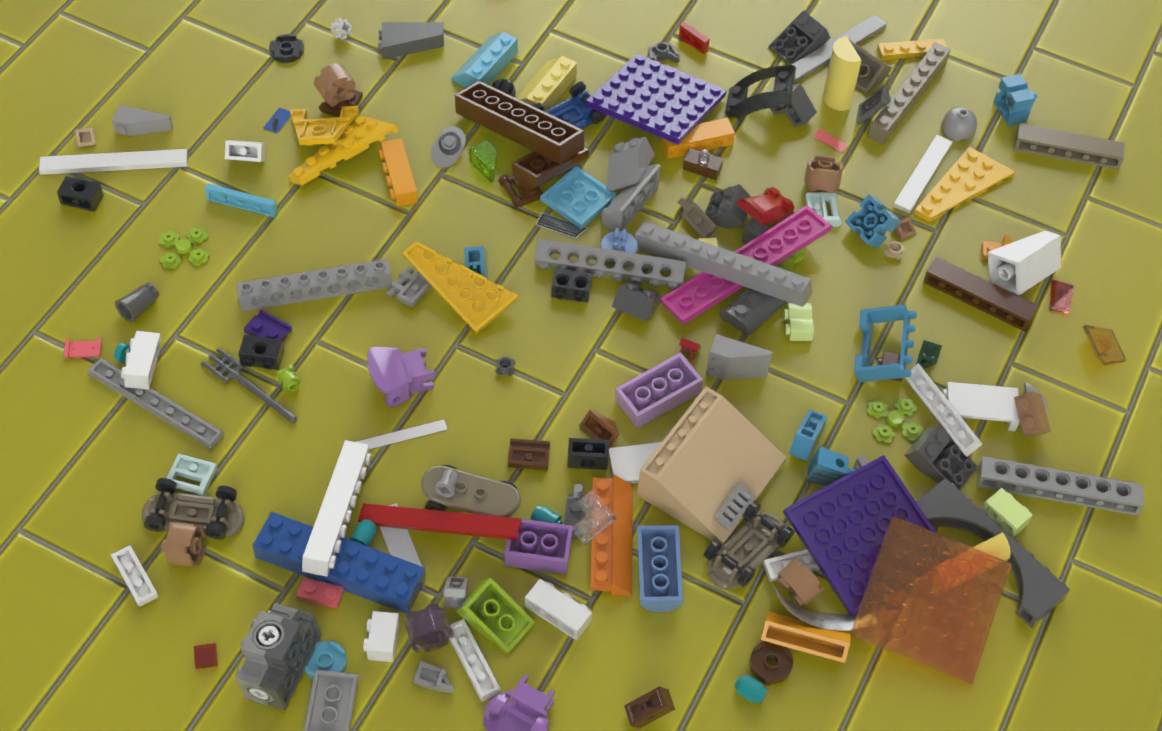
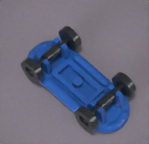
M582 81L570 88L571 98L545 111L541 103L533 105V107L580 129L591 124H598L607 116L586 106V100L591 95L585 91L586 85Z

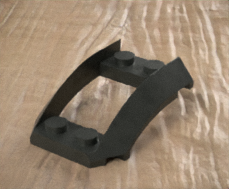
M794 65L764 68L741 79L733 87L729 88L725 109L726 116L730 118L735 117L742 121L744 116L755 111L776 108L777 105L781 104L790 106L796 67ZM775 77L773 91L756 94L747 98L750 85L760 80Z

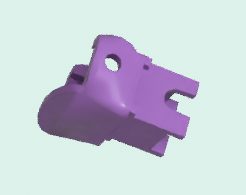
M371 347L367 354L369 373L377 388L386 394L384 400L387 407L399 406L405 401H409L412 393L434 389L433 382L425 383L426 380L433 379L435 373L434 370L427 371L425 368L426 362L422 360V358L426 357V348L401 353V350H397L396 347Z

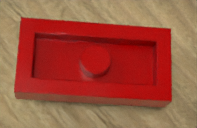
M683 22L680 25L679 38L702 54L708 52L710 39L686 22Z

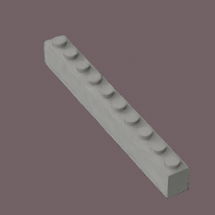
M644 222L636 233L637 245L640 250L667 259L686 261V266L801 307H804L812 295L811 279L648 222Z

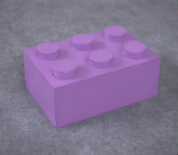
M521 519L522 525L518 540L507 539L504 566L567 575L573 526Z

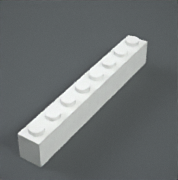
M345 440L303 555L302 572L328 576L330 568L334 569L336 563L335 553L340 552L342 544L340 539L345 537L347 525L345 524L346 522L350 523L352 516L351 508H355L357 496L355 495L360 493L361 479L364 480L367 468L365 466L370 465L371 454L368 453L369 445Z

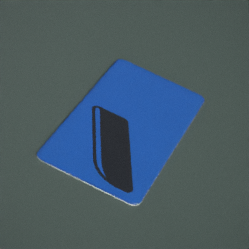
M279 107L263 128L278 133L291 117L290 111Z

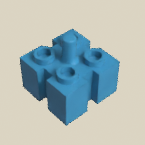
M1021 74L1002 77L998 87L1000 92L996 93L994 99L996 107L999 111L1003 112L1002 117L1007 126L1027 122L1031 113L1030 108H1032L1035 99H1037V93H1032L1030 89H1027V82Z
M868 194L859 205L862 209L859 212L853 211L845 223L853 231L860 233L859 237L869 246L878 248L887 238L884 234L887 231L892 232L900 224L901 220L893 212L886 210L887 207L877 197Z

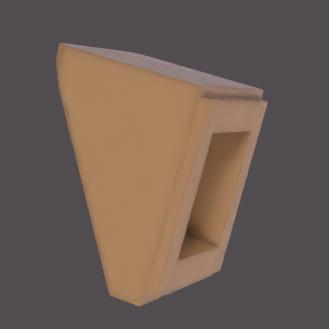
M910 216L902 219L900 224L893 230L900 240L916 234Z

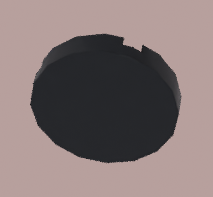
M285 34L276 37L274 41L272 40L269 50L274 60L290 63L300 59L304 52V45L301 39H297V36Z

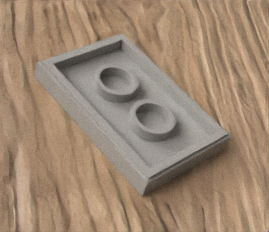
M315 669L304 731H350L359 681L358 674Z

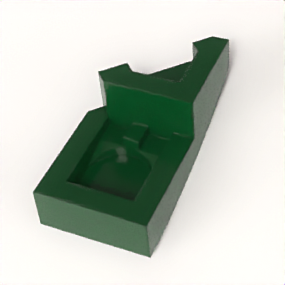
M923 340L916 364L918 363L923 369L936 365L942 345Z

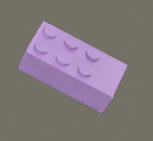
M680 352L615 388V401L638 429L702 392L703 379Z

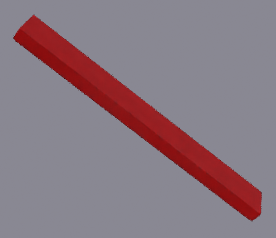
M367 503L362 504L357 520L359 523L366 519L379 527L518 540L522 525L521 518Z

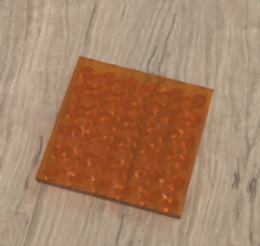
M892 516L850 635L972 684L1012 563Z

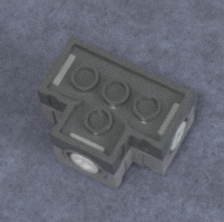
M274 603L271 610L267 613L260 611L257 618L253 619L251 630L241 643V650L246 660L236 673V680L246 699L286 710L305 671V667L316 649L317 642L320 641L322 636L314 614L300 610L297 611V609Z

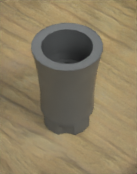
M147 282L128 295L116 300L115 307L125 320L134 322L148 306L155 302L159 292L152 283Z

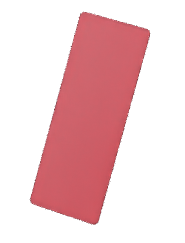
M821 129L813 135L816 139L841 153L849 146Z

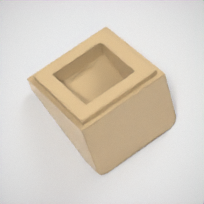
M93 127L75 129L78 148L96 145L95 129Z

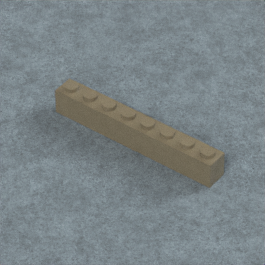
M935 42L891 98V102L883 108L872 122L868 138L882 145L886 143L946 65L951 49Z

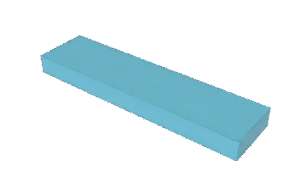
M208 183L205 186L206 197L209 201L271 217H276L278 213L276 201Z

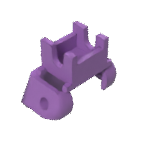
M524 675L513 692L511 690H508L506 694L502 692L487 703L484 708L483 718L486 730L549 731L550 720L546 716L554 706L553 697L555 691L551 690L548 695L543 694L526 684L529 676Z

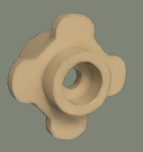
M892 241L887 243V250H885L884 254L887 257L900 260L902 258L901 253L905 248L901 243Z

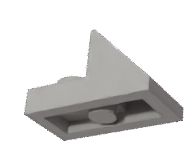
M447 576L444 587L446 607L458 608L467 598L468 577Z

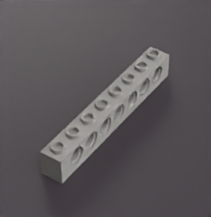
M538 239L535 255V265H538L541 269H549L550 267L592 273L593 276L598 278L608 276L617 281L627 279L638 284L646 282L656 287L665 285L670 289H676L683 284L686 261ZM554 253L560 255L556 260L550 258ZM575 256L578 258V261L572 263L569 261V258ZM594 259L597 263L595 265H588L587 261ZM608 262H613L615 266L613 268H607L605 264ZM626 265L633 266V270L626 271L624 270V267ZM644 268H650L652 272L650 274H644L642 270ZM662 271H668L670 272V276L663 277L660 273Z
M388 259L240 282L236 283L240 309L241 312L389 288L392 281Z
M982 456L978 465L976 487L997 491L1002 488L1008 493L1131 515H1138L1144 506V485L1136 484L1135 482H1124L1113 478L1096 477L1091 474L1085 475L1073 471H1062L1052 467L1045 468L1035 466L1034 464L1017 463L1012 460L995 459L994 457Z

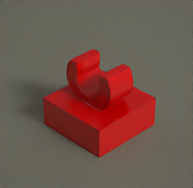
M681 338L679 345L683 348L680 352L684 355V352L689 351V360H693L694 352L699 353L701 345Z

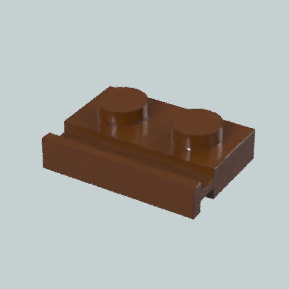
M510 438L508 467L548 470L550 441Z

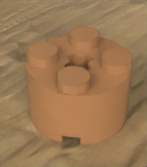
M339 64L328 65L321 70L322 74L319 77H315L314 86L330 106L333 107L341 101L353 98L355 81L344 66H339Z
M815 156L813 160L809 158L804 182L808 185L807 189L835 193L836 189L840 186L843 163L841 161L837 163L835 158L829 156Z
M171 522L169 524L167 539L163 540L161 546L162 552L166 553V559L169 564L196 567L195 565H199L202 562L206 550V545H202L203 538H206L204 526L180 522Z
M796 557L777 574L776 582L783 589H788L792 593L789 597L797 606H806L825 589L821 586L818 587L821 582L806 565H799L798 563L801 560Z

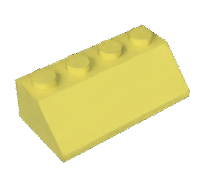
M564 56L547 61L516 98L531 106L541 103L544 111L551 108L576 78L577 62Z

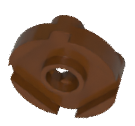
M764 641L753 649L749 660L750 669L754 676L765 685L781 683L789 677L792 671L793 656L787 647ZM767 659L771 661L776 660L775 666H769Z

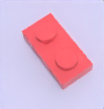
M303 577L297 593V599L338 609L345 590L342 586Z

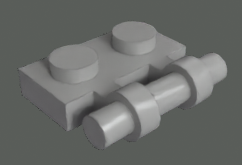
M408 267L399 274L396 282L391 283L386 294L389 297L398 294V301L413 308L431 288V285L418 271L413 275L414 270Z

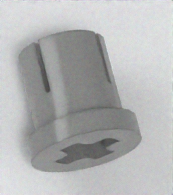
M445 470L440 481L435 485V491L443 497H452L456 491L455 486L459 475L453 470Z

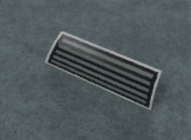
M545 213L540 215L536 223L537 226L576 239L584 231L590 229L587 227L580 229L569 221Z

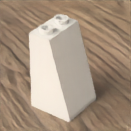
M1043 231L989 251V282L1017 295L1033 287L1061 268V235Z

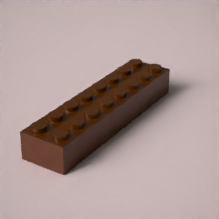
M481 81L455 94L457 114L556 163L562 164L584 149V130Z

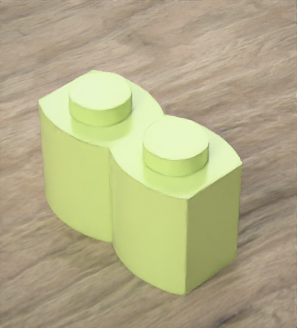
M788 303L787 309H784L783 312L784 320H787L785 335L789 336V341H812L814 325L811 303H806L804 307Z

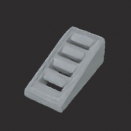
M742 484L733 487L713 518L729 531L752 503L755 496ZM723 512L731 518L730 521L723 515Z

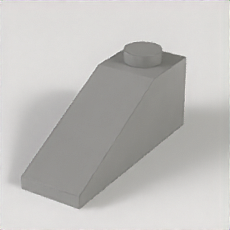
M123 105L119 106L112 119L116 133L130 136L172 131L173 129L171 116Z

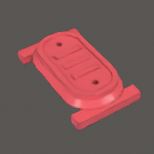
M97 338V342L74 341L71 343L70 339H66L64 358H68V355L73 358L100 357L102 338Z

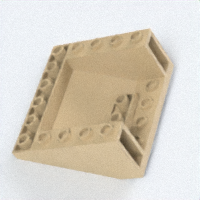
M705 387L640 469L637 496L711 541L717 540L723 546L744 519L742 514L728 531L713 518L733 487L742 484L755 496L752 502L757 501L786 462L787 457L722 395ZM723 512V515L730 521L731 518Z

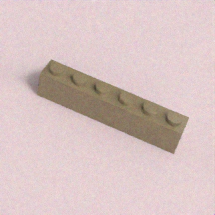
M1022 123L1019 124L1014 145V150L1117 170H1119L1124 159L1125 148L1124 142Z

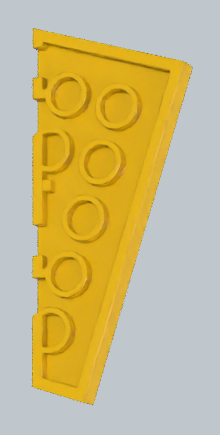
M361 115L347 127L335 143L321 147L313 156L307 158L301 166L295 168L288 175L290 182L302 186L320 176L322 170L336 167V162L342 159L346 161L368 149L370 143L380 142L385 139L386 134L390 132L395 134L399 129L395 124Z
M969 146L917 206L914 214L927 222H931L946 214V211L949 209L957 208L960 206V203L968 202L988 191L993 185H999L1004 179H1010L1014 176L1015 171Z
M415 241L402 252L410 264L476 334L520 298L518 294L512 293L504 289L503 286L487 280L486 277L436 253L435 250L418 241Z

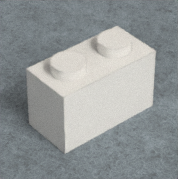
M228 140L225 142V159L265 161L266 143L238 140Z
M373 611L372 619L367 621L369 638L364 639L363 651L367 652L368 660L394 662L400 624L399 613Z

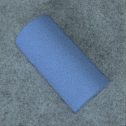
M679 525L637 526L640 605L644 609L654 612H666L677 609L683 603Z

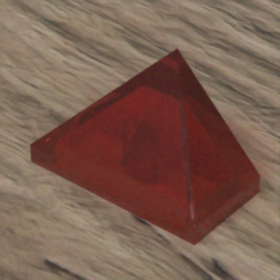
M1051 280L1050 311L1068 314L1074 291L1073 284Z

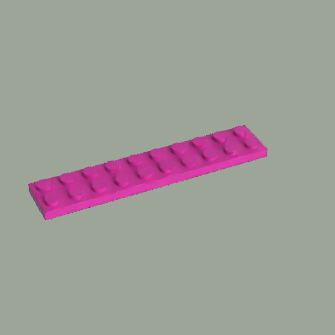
M807 205L734 252L776 266L831 231V225ZM701 272L660 298L661 304L679 322L685 325L744 286L706 272Z

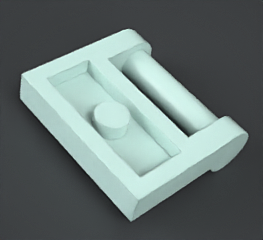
M815 192L805 194L806 206L808 205L833 227H838L842 224L841 217L838 214V197L836 193ZM825 201L830 204L831 216L827 215Z
M178 453L166 478L176 482L177 489L195 493L199 496H206L208 487L217 470V464ZM177 476H180L201 483L199 486L175 479Z

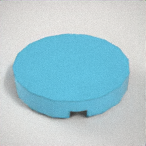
M333 641L317 642L316 649L305 667L306 674L313 679L315 669L343 673L347 664L344 649Z

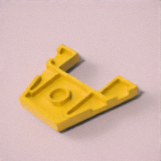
M358 106L342 107L340 117L306 119V109L290 110L299 144L311 146L314 144L328 145L335 143L358 115Z

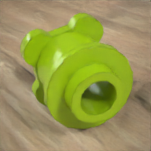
M289 365L287 368L276 372L277 381L279 384H283L284 391H295L301 383V379L294 372L295 368L293 365Z

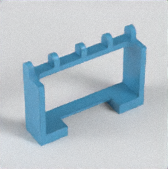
M906 305L861 310L859 326L864 334L862 353L855 356L854 373L859 382L911 377V370H905L906 363L913 362V357L907 355V348L914 347V341L908 340L909 333L915 332L916 326L910 325V319H915L917 312L908 311ZM904 320L900 363L869 366L873 324Z

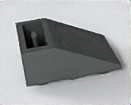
M803 10L768 47L785 62L792 65L822 47L831 37L824 26Z
M939 424L924 429L904 455L923 474L938 483L946 478L950 483L955 484L959 491L978 467L969 456L964 455Z

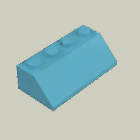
M505 32L489 37L452 76L451 81L466 88L478 81L489 85L518 53V39Z

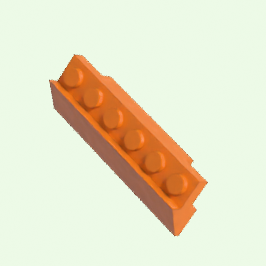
M615 474L613 478L593 477L590 590L611 591V595L632 596L633 485Z

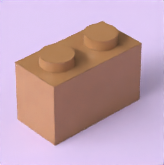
M1029 392L1014 397L1023 435L1035 437L1051 432L1041 394Z

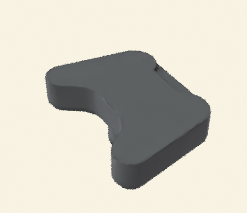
M658 42L656 45L648 48V58L651 60L670 59L674 62H679L680 55L670 43Z

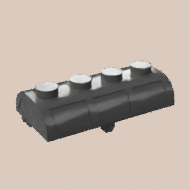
M748 288L723 309L719 316L723 321L730 323L749 336L787 301Z

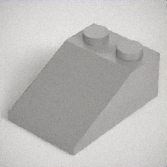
M636 137L629 142H620L614 146L609 158L606 186L608 192L637 184L655 155L646 137Z
M716 334L709 352L706 374L723 380L767 377L772 351Z

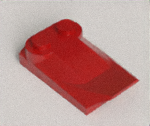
M774 187L766 188L761 195L744 198L736 203L762 226L785 220L794 214L795 209L793 202L783 197L780 191Z

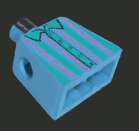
M819 447L808 464L806 482L828 486L855 470L848 468L849 458L824 447Z

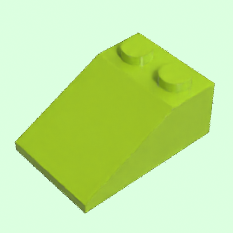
M491 577L483 580L455 610L472 628L506 654L512 650L535 623Z

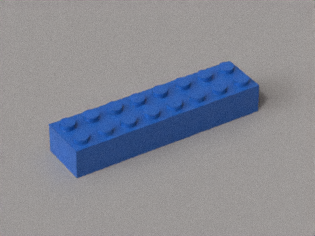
M271 511L252 545L255 558L317 581L342 586L346 592L409 615L426 580L425 567L349 539L341 538L340 552L335 553L334 569L330 568L328 576L302 572L303 555L313 526Z

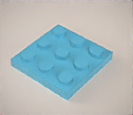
M575 166L540 196V201L582 229L601 213L605 207L611 204L614 196H617V193L614 191L608 192L604 184Z

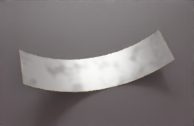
M773 585L779 600L786 609L800 620L812 626L827 630L845 631L861 629L877 623L869 607L853 617L849 613L822 614L812 612L787 600Z

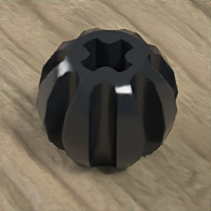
M499 79L491 86L512 97L516 95L515 86L509 80Z

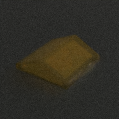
M1090 325L1083 326L1096 357L1103 365L1126 361L1113 330Z

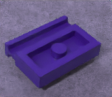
M260 310L259 314L255 315L244 327V333L248 335L283 341L287 334L292 332V326L263 310Z

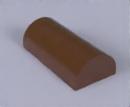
M584 147L582 151L562 164L556 163L533 151L512 162V171L517 182L523 188L532 190L585 162L589 156V149Z

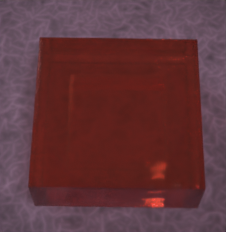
M216 643L194 646L196 669L218 666Z

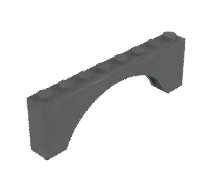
M946 478L916 502L933 527H950L964 530L980 537L984 541L1002 532L1004 533L1011 551L1007 563L1015 576L1018 587L1019 600L1016 614L1031 628L1065 599L1070 590L1066 584L1055 577L1046 566L1035 559L1032 553L1026 551L1015 538L1008 535L999 524L988 517L985 511L979 509L969 497L960 492L956 485L950 483Z

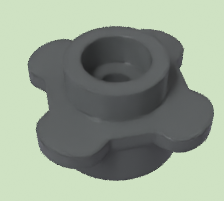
M502 357L496 361L498 366L495 372L497 375H514L515 370L513 366L515 361L513 359Z

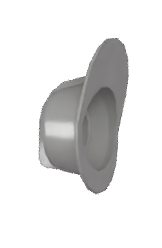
M448 126L438 134L431 148V158L437 166L450 167L457 161L466 143V136L460 128Z

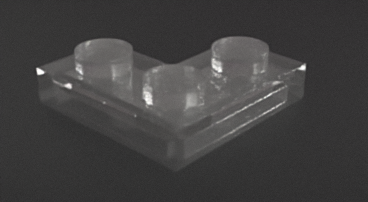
M593 489L577 501V504L586 513V516L573 526V531L585 545L617 519Z

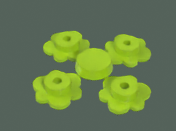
M193 227L186 234L188 239L178 240L180 238L179 234H175L173 230L161 233L158 243L166 248L176 246L175 249L177 251L174 253L167 252L165 256L160 257V263L163 268L176 269L178 264L182 262L180 254L187 253L190 256L188 258L189 262L193 263L194 266H201L202 263H207L210 257L208 251H204L202 248L192 250V244H201L203 240L208 239L205 229Z
M900 397L898 402L895 403V408L898 410L891 411L889 414L887 410L888 405L883 404L880 399L868 403L867 414L874 416L875 419L886 417L888 423L884 426L878 424L877 428L873 429L872 434L878 442L883 441L886 444L892 442V438L895 437L892 426L899 427L902 425V435L912 442L916 441L923 432V427L916 425L913 421L904 423V416H912L913 412H916L918 409L917 405L913 404L912 399Z

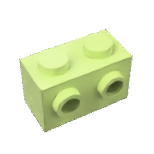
M1002 488L991 496L982 508L988 517L999 524L1011 537H1015L1024 529L1033 515L1025 506H1022L1010 493Z

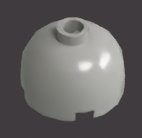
M964 107L951 109L946 113L941 124L943 134L956 142H960L961 139L970 140L977 129L976 116L972 111Z

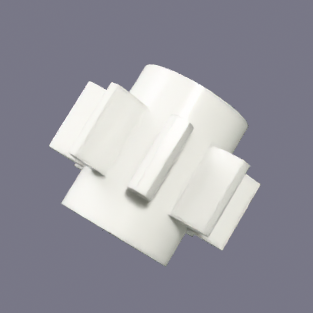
M337 18L334 23H331L330 32L335 36V39H346L347 35L351 34V25L347 22V19Z

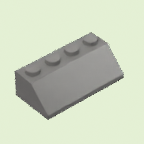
M661 165L648 166L637 184L623 187L620 194L614 196L609 207H605L601 213L602 226L611 231H615V228H619V231H622L630 224L658 190Z

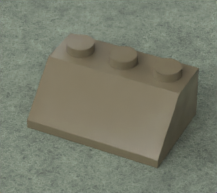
M849 39L862 60L856 87L868 94L884 81L892 67Z

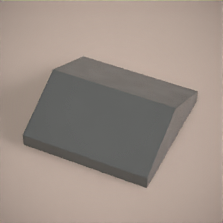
M883 85L859 105L856 121L858 125L869 120L891 102L887 86Z

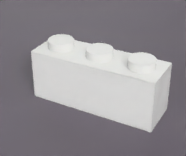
M136 331L135 338H131V351L126 354V367H123L121 372V378L124 379L125 387L149 390L161 349L160 333Z
M539 579L525 596V607L576 641L591 623L592 612L584 604L575 602L569 594L558 591L550 582H544Z

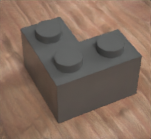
M801 83L793 85L790 106L781 104L777 105L776 108H770L773 115L785 112L793 126L806 124L817 113Z

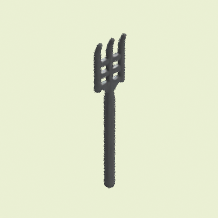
M216 349L217 352L224 356L222 360L209 355V358L217 363L213 367L205 362H201V365L223 382L228 383L229 380L236 379L291 423L297 421V417L247 378L240 375V370L244 369V365L224 350Z

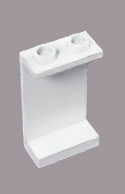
M948 382L946 388L942 389L944 396L962 418L1007 422L1008 431H1016L1020 422L1014 397L1019 396L1018 388Z

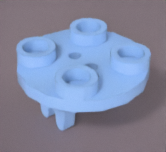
M615 228V231L606 234L601 242L602 249L635 254L638 249L637 240L625 228L622 231H619V228Z

